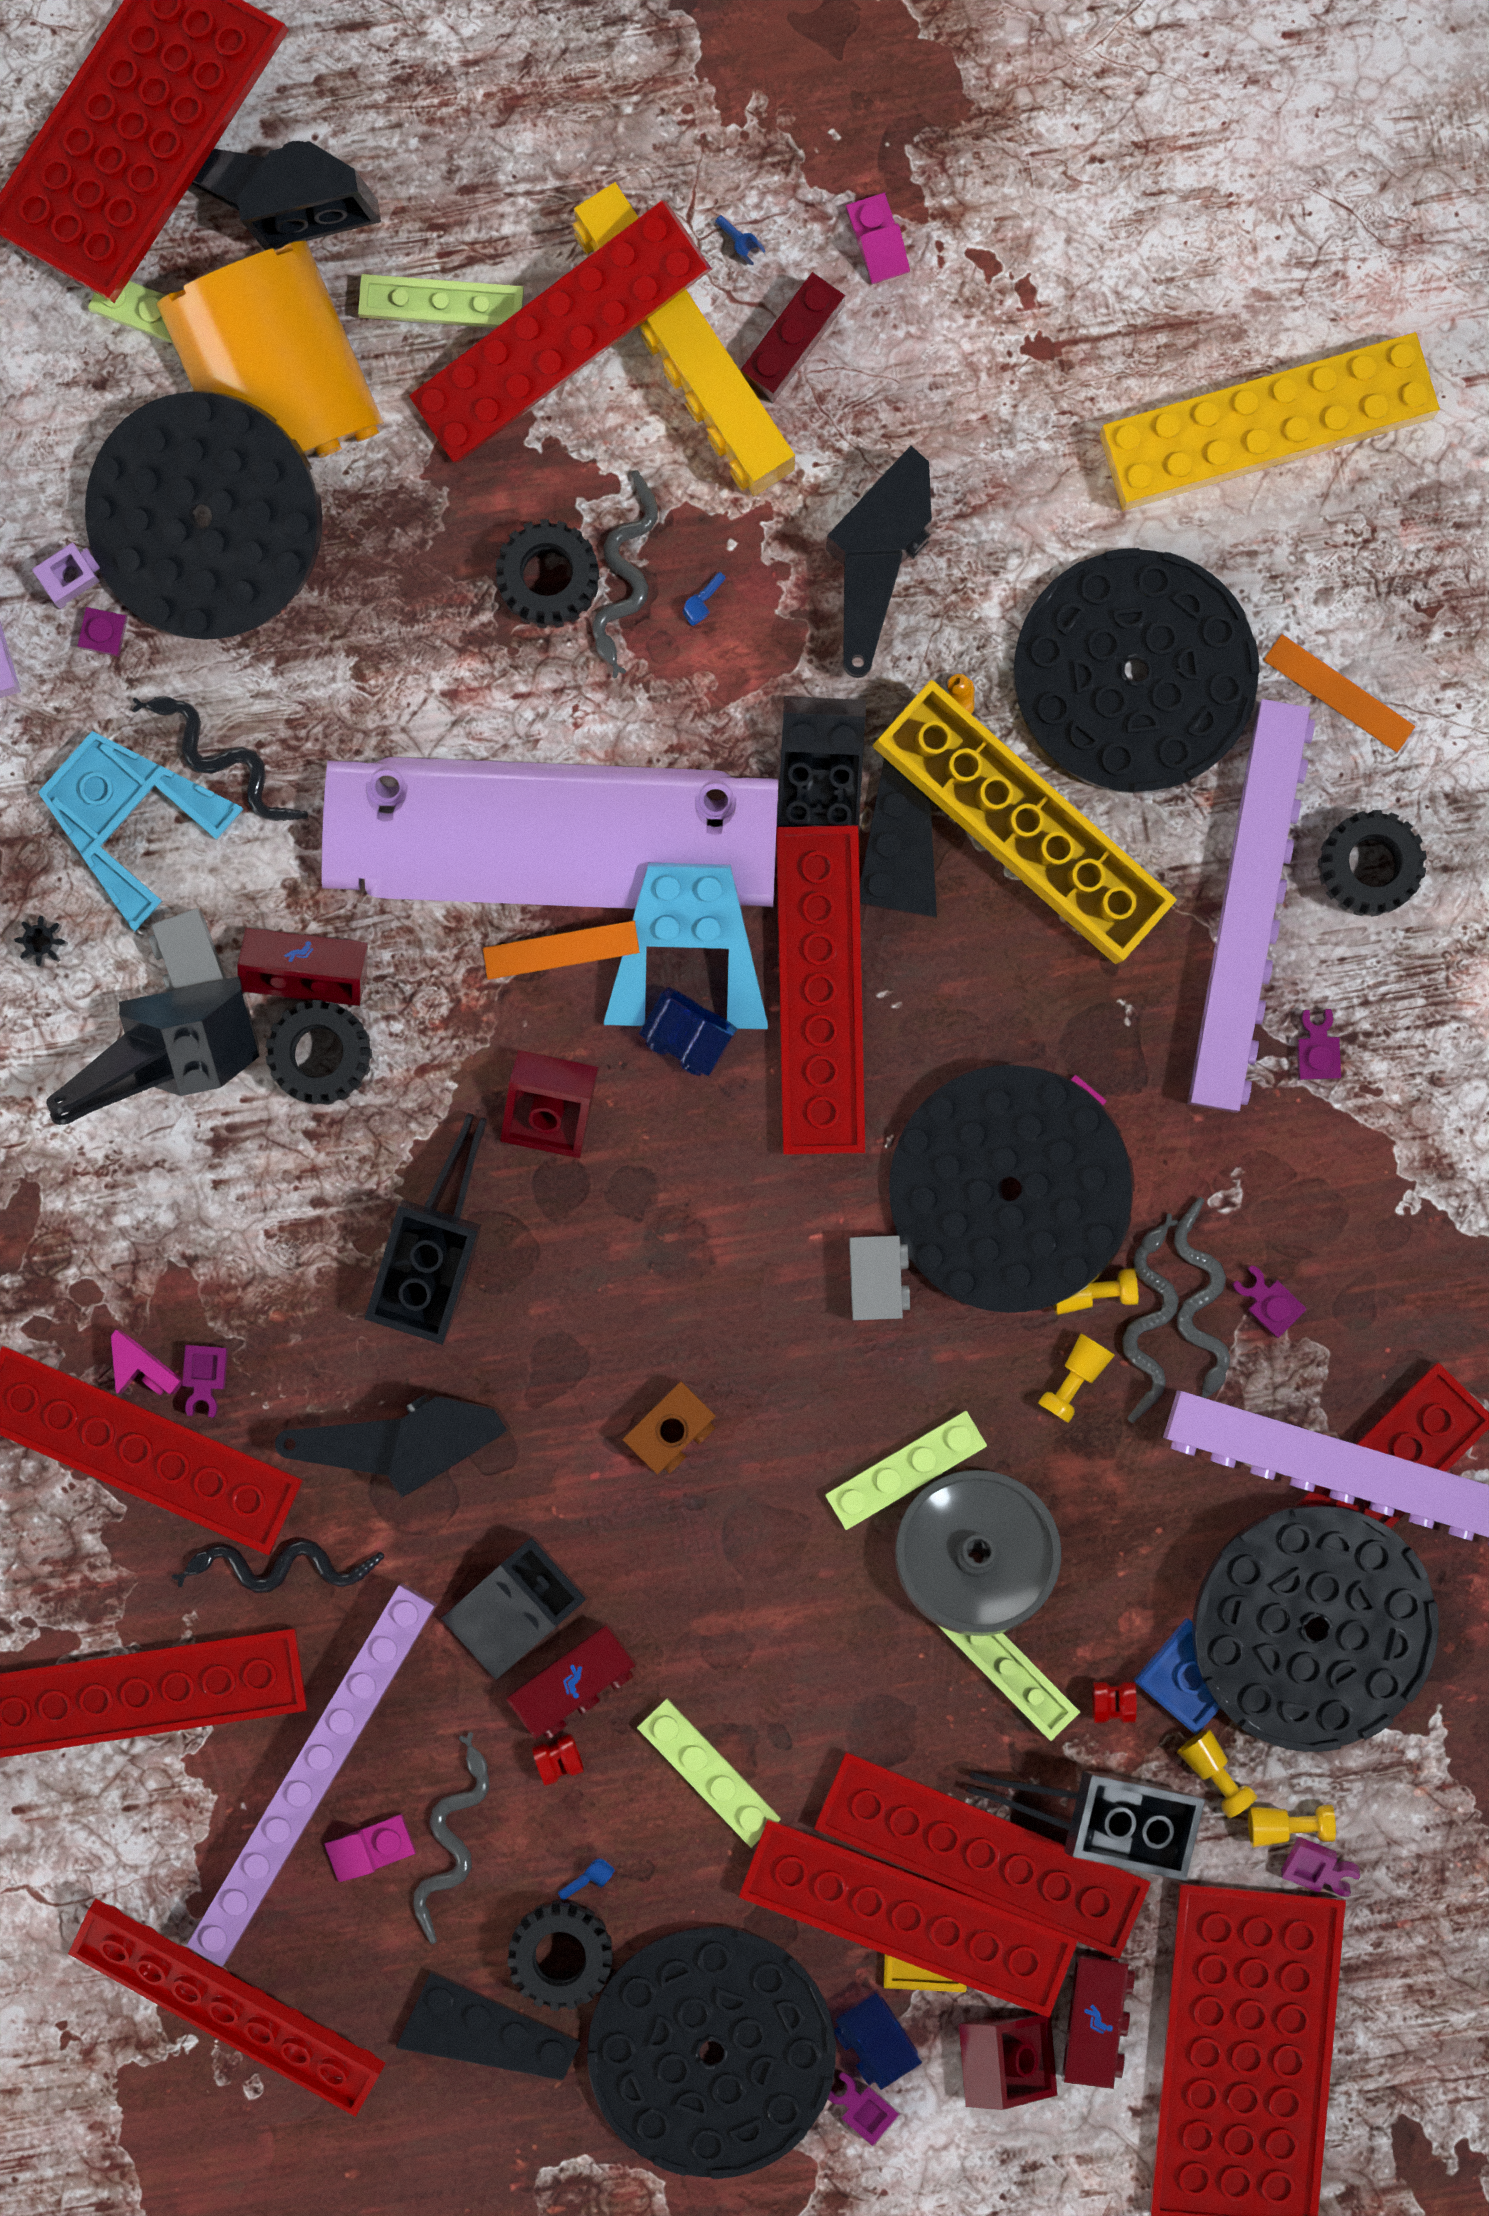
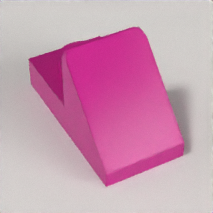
M885 192L846 205V211L871 285L909 273L910 267L900 226L894 222Z
M115 1330L111 1335L117 1394H122L140 1371L145 1374L142 1381L159 1395H162L164 1391L169 1394H175L182 1386L183 1379L123 1330Z
M402 1813L324 1843L338 1882L373 1873L377 1868L416 1854V1849Z

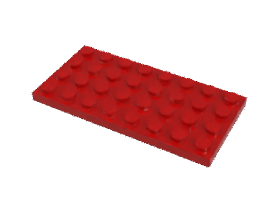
M124 0L0 192V237L115 303L287 35L288 27L285 23L243 0Z
M1179 1883L1150 2216H1318L1346 1900L1344 1898Z

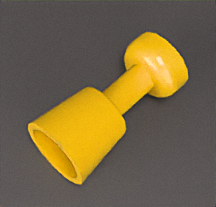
M1130 1268L1119 1271L1117 1280L1091 1283L1086 1289L1075 1296L1053 1305L1055 1314L1060 1315L1090 1308L1093 1306V1299L1119 1296L1121 1303L1124 1305L1138 1304L1139 1296L1135 1270Z
M1081 1333L1065 1364V1367L1071 1370L1056 1394L1046 1392L1038 1404L1069 1423L1075 1412L1074 1407L1069 1403L1083 1381L1086 1380L1089 1383H1093L1115 1355Z
M1210 1728L1192 1737L1177 1751L1202 1780L1211 1777L1225 1796V1799L1221 1802V1809L1228 1818L1238 1815L1257 1799L1258 1796L1249 1786L1244 1785L1238 1788L1224 1769L1228 1759Z
M1333 1805L1318 1806L1315 1810V1816L1289 1817L1286 1809L1249 1806L1248 1832L1250 1845L1252 1848L1285 1843L1289 1841L1290 1834L1312 1832H1316L1317 1838L1322 1842H1335L1336 1821Z

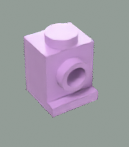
M73 542L32 569L59 609H62L67 605L66 603L100 582L94 573L100 567L90 551L85 548L80 552ZM70 569H76L79 574L78 578L72 582H66V572Z

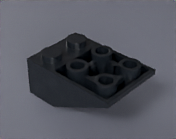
M784 696L777 827L858 826L859 832L866 700Z
M533 1535L441 1619L497 1680L578 1608L588 1596Z

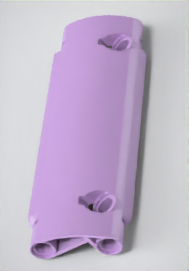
M387 757L378 762L371 763L328 760L323 809L322 888L360 890L361 879L364 878L367 894L376 898L635 909L648 862L725 864L732 867L741 906L773 907L778 779L735 778L718 770L403 757ZM387 775L392 776L399 784L395 787H387L380 782L379 778ZM712 789H719L725 792L727 796L722 800L716 801L707 797L706 793ZM379 805L395 806L394 811L389 814L379 812ZM707 819L723 820V826H707Z

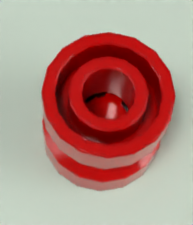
M1093 1682V1723H1107L1110 1719H1119L1122 1723H1136L1137 1699L1135 1682H1121L1119 1686H1109L1106 1682ZM1115 1694H1117V1712H1115V1709H1116Z
M571 1733L559 1737L557 1743L552 1745L542 1743L532 1747L533 1756L545 1786L556 1783L560 1776L566 1774L575 1776L585 1772Z

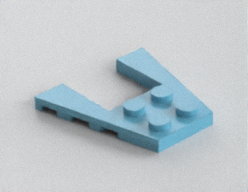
M92 731L38 793L130 927L136 932L163 901L101 848L155 786L216 840L244 809Z
M648 862L632 920H635L640 953L622 956L604 1017V1025L645 1026L647 947L729 949L727 1028L768 1029L767 1015L761 997V990L731 865Z

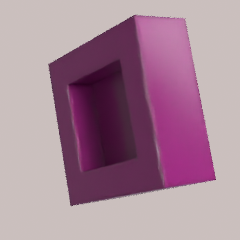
M86 607L77 647L87 651L120 657L128 617L123 614Z

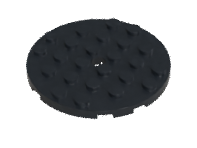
M192 391L168 395L151 401L127 416L112 431L97 454L91 469L85 498V521L90 548L95 561L100 567L99 570L110 589L127 608L145 622L173 635L203 640L222 639L254 630L278 616L291 600L301 592L316 563L321 543L323 514L320 494L317 495L315 483L310 472L312 467L296 439H291L285 430L276 423L277 420L272 415L247 400L219 392ZM200 504L207 506L212 514L210 524L204 528H201V525L197 523L195 514H193V510H196Z
M1140 548L1107 551L1083 562L1080 561L1064 571L1046 587L1031 607L1020 631L1014 656L1013 673L1017 703L1022 718L1039 747L1060 768L1077 779L1101 789L1121 793H1152L1167 790L1189 782L1208 771L1224 757L1242 734L1254 708L1260 670L1256 639L1253 637L1250 625L1245 617L1246 614L1235 596L1218 578L1200 565L1170 552L1163 553L1153 550H1141ZM1132 660L1143 662L1148 670L1146 679L1139 682L1128 680L1125 674L1126 664Z
M1020 1065L991 1066L974 1070L949 1081L929 1096L914 1112L898 1140L893 1155L889 1180L890 1207L897 1234L900 1237L901 1243L908 1245V1255L912 1262L930 1282L947 1295L970 1306L993 1312L1017 1313L1044 1309L1083 1291L1110 1265L1126 1237L1132 1218L1130 1215L1133 1191H1135L1134 1171L1131 1157L1128 1155L1118 1125L1105 1107L1086 1089L1074 1081L1046 1069ZM1008 1177L1016 1178L1022 1187L1020 1196L1013 1201L1004 1199L1001 1192L1002 1181Z
M1305 1504L1280 1509L1267 1514L1238 1532L1222 1548L1208 1568L1200 1585L1193 1612L1192 1639L1196 1663L1202 1680L1218 1706L1246 1732L1271 1745L1302 1752H1324L1341 1749V1746L1361 1739L1367 1740L1394 1722L1392 1719L1405 1708L1409 1701L1412 1703L1415 1700L1431 1670L1438 1643L1439 1618L1437 1602L1434 1600L1432 1588L1428 1580L1429 1576L1413 1549L1400 1536L1383 1523L1360 1511L1331 1504ZM1318 1616L1323 1618L1326 1624L1324 1633L1318 1638L1307 1637L1304 1625H1307L1311 1619Z
M702 1926L687 1928L662 1936L645 1945L620 1966L602 1992L595 2008L590 2025L587 2059L589 2077L598 2106L611 2128L629 2148L634 2149L641 2156L653 2162V2165L675 2174L723 2179L749 2174L779 2160L804 2139L820 2113H822L831 2091L836 2065V2041L831 2014L825 1998L811 1975L797 1959L782 1947L755 1933L724 1926ZM706 2041H716L723 2046L724 2055L716 2063H707L700 2055L701 2046Z

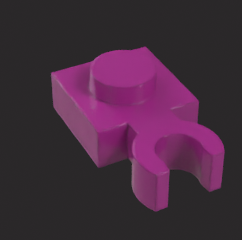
M1331 1009L1324 1010V1022L1319 1026L1312 1024L1310 1021V1010H1303L1301 1013V1025L1308 1032V1038L1297 1039L1298 1081L1341 1078L1339 1037L1327 1038V1030L1332 1026L1334 1019Z
M1250 1265L1247 1270L1255 1278L1254 1285L1247 1289L1240 1282L1234 1281L1232 1286L1238 1294L1246 1297L1251 1296L1255 1300L1247 1310L1276 1338H1279L1307 1308L1278 1280L1268 1288L1264 1284V1275L1261 1270Z
M185 1345L182 1386L194 1387V1393L188 1398L185 1405L187 1416H194L195 1404L200 1400H204L209 1405L208 1417H216L218 1402L213 1396V1389H225L228 1348Z
M1298 1837L1281 1868V1874L1283 1879L1319 1893L1326 1883L1331 1885L1332 1890L1337 1895L1349 1897L1351 1894L1350 1884L1341 1881L1343 1877H1352L1359 1880L1360 1870L1355 1863L1350 1861L1336 1863V1851Z
M842 2072L838 2077L846 2083L847 2092L843 2096H838L831 2090L828 2100L837 2105L844 2104L849 2108L842 2119L870 2145L875 2146L901 2113L871 2086H868L862 2094L858 2092L855 2079L850 2074Z

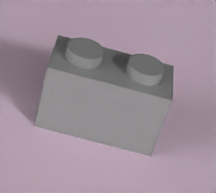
M196 908L151 925L155 934L148 937L156 960L164 959L168 974L162 975L167 992L226 979L201 910Z
M899 1236L849 1238L852 1320L902 1319V1310H910L909 1285L901 1286V1269H908V1245L900 1244Z

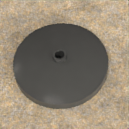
M972 1470L945 1476L933 1482L918 1494L905 1512L899 1526L895 1544V1561L898 1577L905 1593L913 1605L929 1620L949 1631L959 1634L989 1636L1000 1634L1022 1625L1044 1605L1059 1575L1061 1543L1052 1515L1041 1499L1028 1487L1006 1475L990 1471ZM977 1552L982 1556L983 1560L981 1563H975L973 1558L968 1557V1554Z

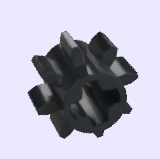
M41 915L38 918V925L31 926L23 921L22 926L26 930L23 937L14 938L16 943L24 945L26 949L22 952L20 958L26 961L33 955L36 956V965L39 968H43L45 959L50 957L59 962L60 957L57 954L59 946L64 947L68 945L67 941L59 939L57 936L62 925L55 923L50 928H47L46 918ZM41 932L50 939L49 945L42 946V952H40L39 948L32 945L33 939L40 938Z

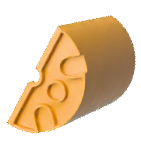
M307 241L292 242L274 251V248L229 264L184 285V290L168 294L157 302L159 312L193 391L229 394L247 400L262 408L277 420L276 423L285 430L291 439H296L306 456L317 452L319 458H323L342 449L340 442L355 436L358 443L379 434L377 426L384 424Z

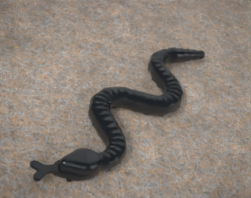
M168 696L154 697V699L146 703L133 698L136 706L132 711L135 713L141 708H147L159 715L169 716L180 713L185 717L186 725L181 752L186 764L196 772L214 774L236 763L247 765L250 770L247 802L256 815L272 821L308 818L307 811L280 807L270 808L263 803L262 791L266 779L265 763L256 751L245 747L227 749L210 758L202 757L197 749L201 721L199 713L191 704Z
M299 1539L286 1544L277 1556L269 1575L258 1577L252 1572L240 1551L231 1545L219 1544L195 1554L188 1562L185 1572L173 1574L172 1579L179 1580L178 1587H182L184 1578L199 1575L206 1571L216 1558H225L243 1587L255 1593H268L283 1584L296 1557L305 1555L312 1560L318 1573L327 1583L338 1587H345L364 1579L385 1556L382 1552H378L370 1559L354 1567L351 1572L342 1574L334 1569L327 1553L317 1542Z

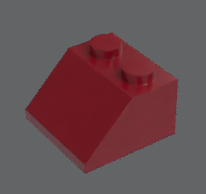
M518 1050L508 1086L500 1142L580 1159L599 1067Z
M1038 2013L990 2016L959 2023L965 2107L1005 2110L1058 2096L1051 2015L1046 2017Z

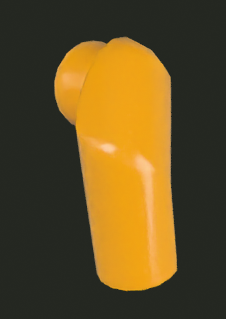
M954 674L947 683L949 695L972 714L975 708L974 684L966 675Z

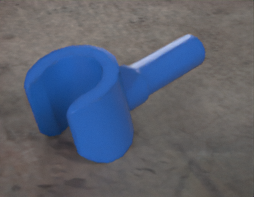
M722 215L715 220V223L732 238V241L735 243L736 252L746 264L754 265L747 256L752 248H759L765 253L764 246L752 233L743 234Z
M718 572L703 590L686 601L683 607V615L692 626L698 624L710 614L704 602L712 596L726 579L725 575L721 572Z
M595 1859L579 1878L558 1891V1895L562 1900H565L586 1886L590 1880L599 1888H602L611 1878L615 1869L605 1860Z

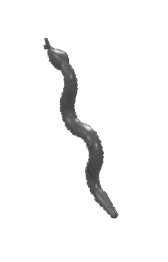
M633 470L631 475L634 478L641 502L645 505V515L638 521L623 524L611 531L603 545L606 563L615 573L631 584L633 588L632 595L626 600L604 607L596 614L592 624L593 636L596 640V650L603 659L613 666V678H617L618 672L625 674L626 670L617 664L616 645L613 639L606 635L605 627L612 620L638 612L647 601L649 590L643 573L622 558L619 553V547L624 541L642 536L650 531L658 519V505L655 495L651 492V489L638 470Z
M1198 1197L1178 1222L1175 1230L1174 1245L1181 1258L1189 1264L1208 1272L1210 1282L1206 1288L1183 1302L1177 1313V1327L1186 1341L1216 1355L1217 1364L1208 1371L1202 1383L1201 1397L1207 1398L1224 1384L1226 1372L1230 1364V1354L1228 1347L1220 1339L1197 1329L1193 1324V1317L1196 1312L1213 1303L1223 1293L1227 1277L1222 1263L1212 1255L1192 1248L1187 1242V1234L1193 1228V1224L1204 1204V1199Z
M1170 1213L1167 1214L1164 1226L1152 1229L1145 1234L1141 1245L1137 1248L1133 1257V1267L1138 1278L1159 1293L1163 1303L1159 1310L1140 1316L1129 1323L1121 1338L1123 1354L1134 1366L1148 1373L1153 1381L1151 1390L1145 1393L1140 1403L1132 1411V1414L1128 1416V1420L1131 1423H1134L1142 1414H1145L1147 1410L1151 1409L1158 1402L1166 1385L1163 1368L1155 1359L1138 1347L1137 1341L1144 1332L1168 1324L1177 1313L1179 1297L1174 1285L1165 1277L1149 1268L1146 1261L1149 1253H1153L1161 1247L1165 1240L1167 1229L1170 1226L1178 1225L1179 1221L1172 1220Z
M472 1732L468 1733L467 1738L460 1736L459 1740L468 1747L467 1767L470 1773L476 1777V1786L471 1791L442 1798L432 1808L429 1820L434 1838L453 1854L456 1859V1866L452 1871L433 1875L421 1881L414 1892L413 1907L415 1916L431 1944L437 1942V1937L433 1929L430 1911L426 1907L427 1897L432 1892L451 1889L466 1880L472 1869L471 1852L464 1842L447 1828L446 1817L451 1812L477 1805L485 1799L489 1790L488 1764L484 1756L472 1746Z

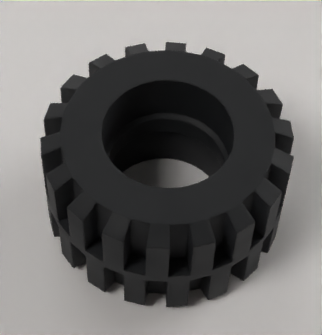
M540 519L541 524L532 525V521L523 525V530L520 532L515 530L509 535L510 540L507 544L503 543L499 550L500 558L496 560V580L503 601L506 602L508 609L514 615L517 614L521 618V621L530 624V622L535 623L538 628L547 629V625H555V628L563 627V623L571 620L573 623L580 618L579 614L582 611L587 612L592 606L591 601L598 592V580H600L599 567L593 547L588 539L585 540L583 538L582 532L575 527L572 530L567 527V523L559 520L557 524L550 523L549 519ZM556 553L569 561L572 568V579L563 591L555 595L543 596L532 592L526 586L524 569L528 562L539 554Z
M1372 810L1368 813L1362 811L1350 818H1346L1330 832L1320 849L1322 854L1318 859V868H1321L1322 874L1319 878L1321 885L1325 884L1328 889L1326 892L1331 900L1335 898L1339 902L1338 907L1343 910L1350 909L1354 911V915L1363 916L1364 914H1370L1371 917L1380 916L1383 913H1389L1410 900V897L1418 891L1421 886L1419 883L1425 877L1426 868H1423V864L1427 860L1426 850H1421L1420 844L1423 841L1420 835H1414L1411 831L1413 826L1408 821L1401 822L1398 820L1399 815L1392 812L1387 815L1383 814L1382 810ZM1364 840H1373L1387 847L1393 856L1395 864L1393 877L1388 883L1380 887H1370L1355 878L1350 868L1349 857L1351 850L1356 844Z
M312 1000L310 1003H298L290 1011L287 1009L281 1014L282 1018L279 1022H274L270 1029L272 1031L270 1039L267 1038L265 1047L268 1048V1056H265L266 1063L270 1067V1074L273 1080L279 1084L284 1092L307 1104L330 1105L334 1104L335 1101L345 1100L350 1097V1093L362 1086V1080L365 1075L368 1076L371 1068L369 1067V1062L372 1059V1049H370L369 1035L365 1031L363 1024L347 1009L333 1002ZM314 1029H326L333 1032L339 1038L343 1047V1057L340 1065L334 1072L325 1077L307 1075L299 1068L295 1059V1051L299 1040L307 1032Z
M555 1900L552 1904L545 1905L543 1903L537 1906L534 1911L528 1912L522 1918L511 1938L507 1958L508 1967L511 1969L510 1977L513 1983H517L519 1986V1992L525 1998L528 1996L534 2000L533 2004L540 2008L542 2005H546L552 2011H559L560 2008L564 2007L572 2010L577 2008L578 2004L583 2002L586 2004L593 1999L597 1992L601 1991L609 1976L613 1959L611 1936L608 1935L606 1925L602 1919L599 1920L594 1915L595 1912L590 1908L584 1909L580 1907V1903L571 1901L569 1904L562 1903V1900ZM553 1932H565L575 1936L582 1943L585 1950V1962L581 1970L568 1978H555L546 1974L539 1967L536 1960V1949L543 1937Z

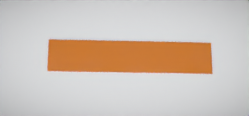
M1281 634L1264 659L1272 667L1397 753L1416 727L1283 634Z
M635 920L483 948L487 980L640 953Z

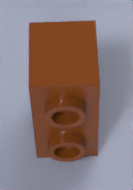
M681 1381L622 1440L657 1475L663 1469L670 1474L687 1457L682 1450L692 1440L699 1445L716 1428L711 1423L716 1415ZM674 1418L683 1424L685 1432L681 1440L668 1442L662 1437L660 1432L661 1425L667 1419Z

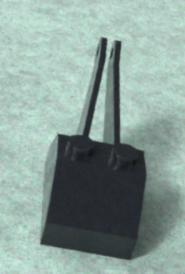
M310 141L288 142L282 148L271 150L266 157L214 148L191 185L239 211L241 222L265 251L271 248H281L292 242L309 241L381 222L378 199L357 171Z
M911 445L827 535L826 550L844 566L843 666L845 672L853 678H862L871 670L901 563L908 556L913 560L916 559L930 543L928 539L931 537L929 530L932 513L929 461ZM855 658H860L864 664L861 667H856L852 664V661Z
M240 976L120 1001L119 1016L125 1034L63 1087L50 1095L46 1100V1105L50 1111L51 1121L57 1125H65L95 1110L152 1087L178 1096L221 1088L260 1057L259 1043Z
M467 1113L460 1134L425 1206L404 1199L398 1205L364 1320L441 1345L444 1344L467 1283L481 1229L480 1224L462 1219L461 1216L476 1155L487 1125V1118L481 1117L476 1129L454 1216L437 1211V1208L464 1149L474 1118L472 1113Z
M425 1394L406 1406L409 1414L403 1418L289 1429L282 1431L277 1436L275 1448L278 1454L286 1459L387 1475L402 1498L511 1430V1427L499 1408L446 1396L432 1398L430 1394ZM288 1438H292L296 1442L293 1450H289L285 1445Z
M975 1771L970 1773L969 1778L992 1785L1076 1799L1073 1816L1069 1817L1004 1793L967 1785L966 1792L991 1799L1069 1830L1064 1853L1072 1857L1174 1879L1187 1880L1205 1799L1143 1780L1106 1772L1083 1771L1078 1791L1008 1780Z

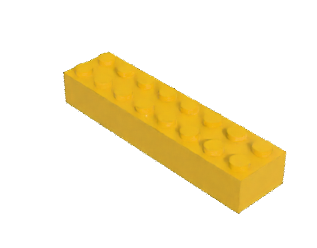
M616 182L574 208L576 220L572 224L576 232L574 237L584 253L588 255L591 252L597 251L639 218ZM687 290L683 291L640 324L639 328L643 333L640 337L653 356L659 353L663 358L662 363L665 368L662 370L675 390L682 387L686 393L684 394L687 400L685 405L697 424L701 421L705 422L708 427L709 436H707L709 443L719 457L726 454L730 460L731 470L729 472L741 491L748 488L753 497L795 471L794 452Z
M1414 332L1102 425L1099 436L1123 512L1434 419L1440 411V407L1417 333Z
M932 679L872 745L876 751L1114 964L1124 961L1177 901L1169 891Z

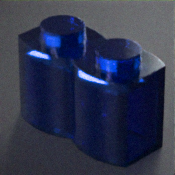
M667 987L660 995L639 1035L646 1039L645 1044L652 1051L662 1055H666L668 1052L681 1061L680 1066L687 1072L696 1076H701V1074L709 1076L717 1067L738 1028L718 1014L703 1008L685 994Z
M878 1989L836 2015L835 2020L838 2027L834 2029V2033L846 2051L853 2047L858 2054L861 2062L856 2064V2067L869 2086L876 2083L880 2090H882L923 2063L920 2053Z

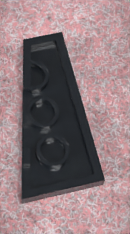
M884 758L860 882V904L937 919L930 798Z
M432 1970L396 2048L564 2080L581 2040Z

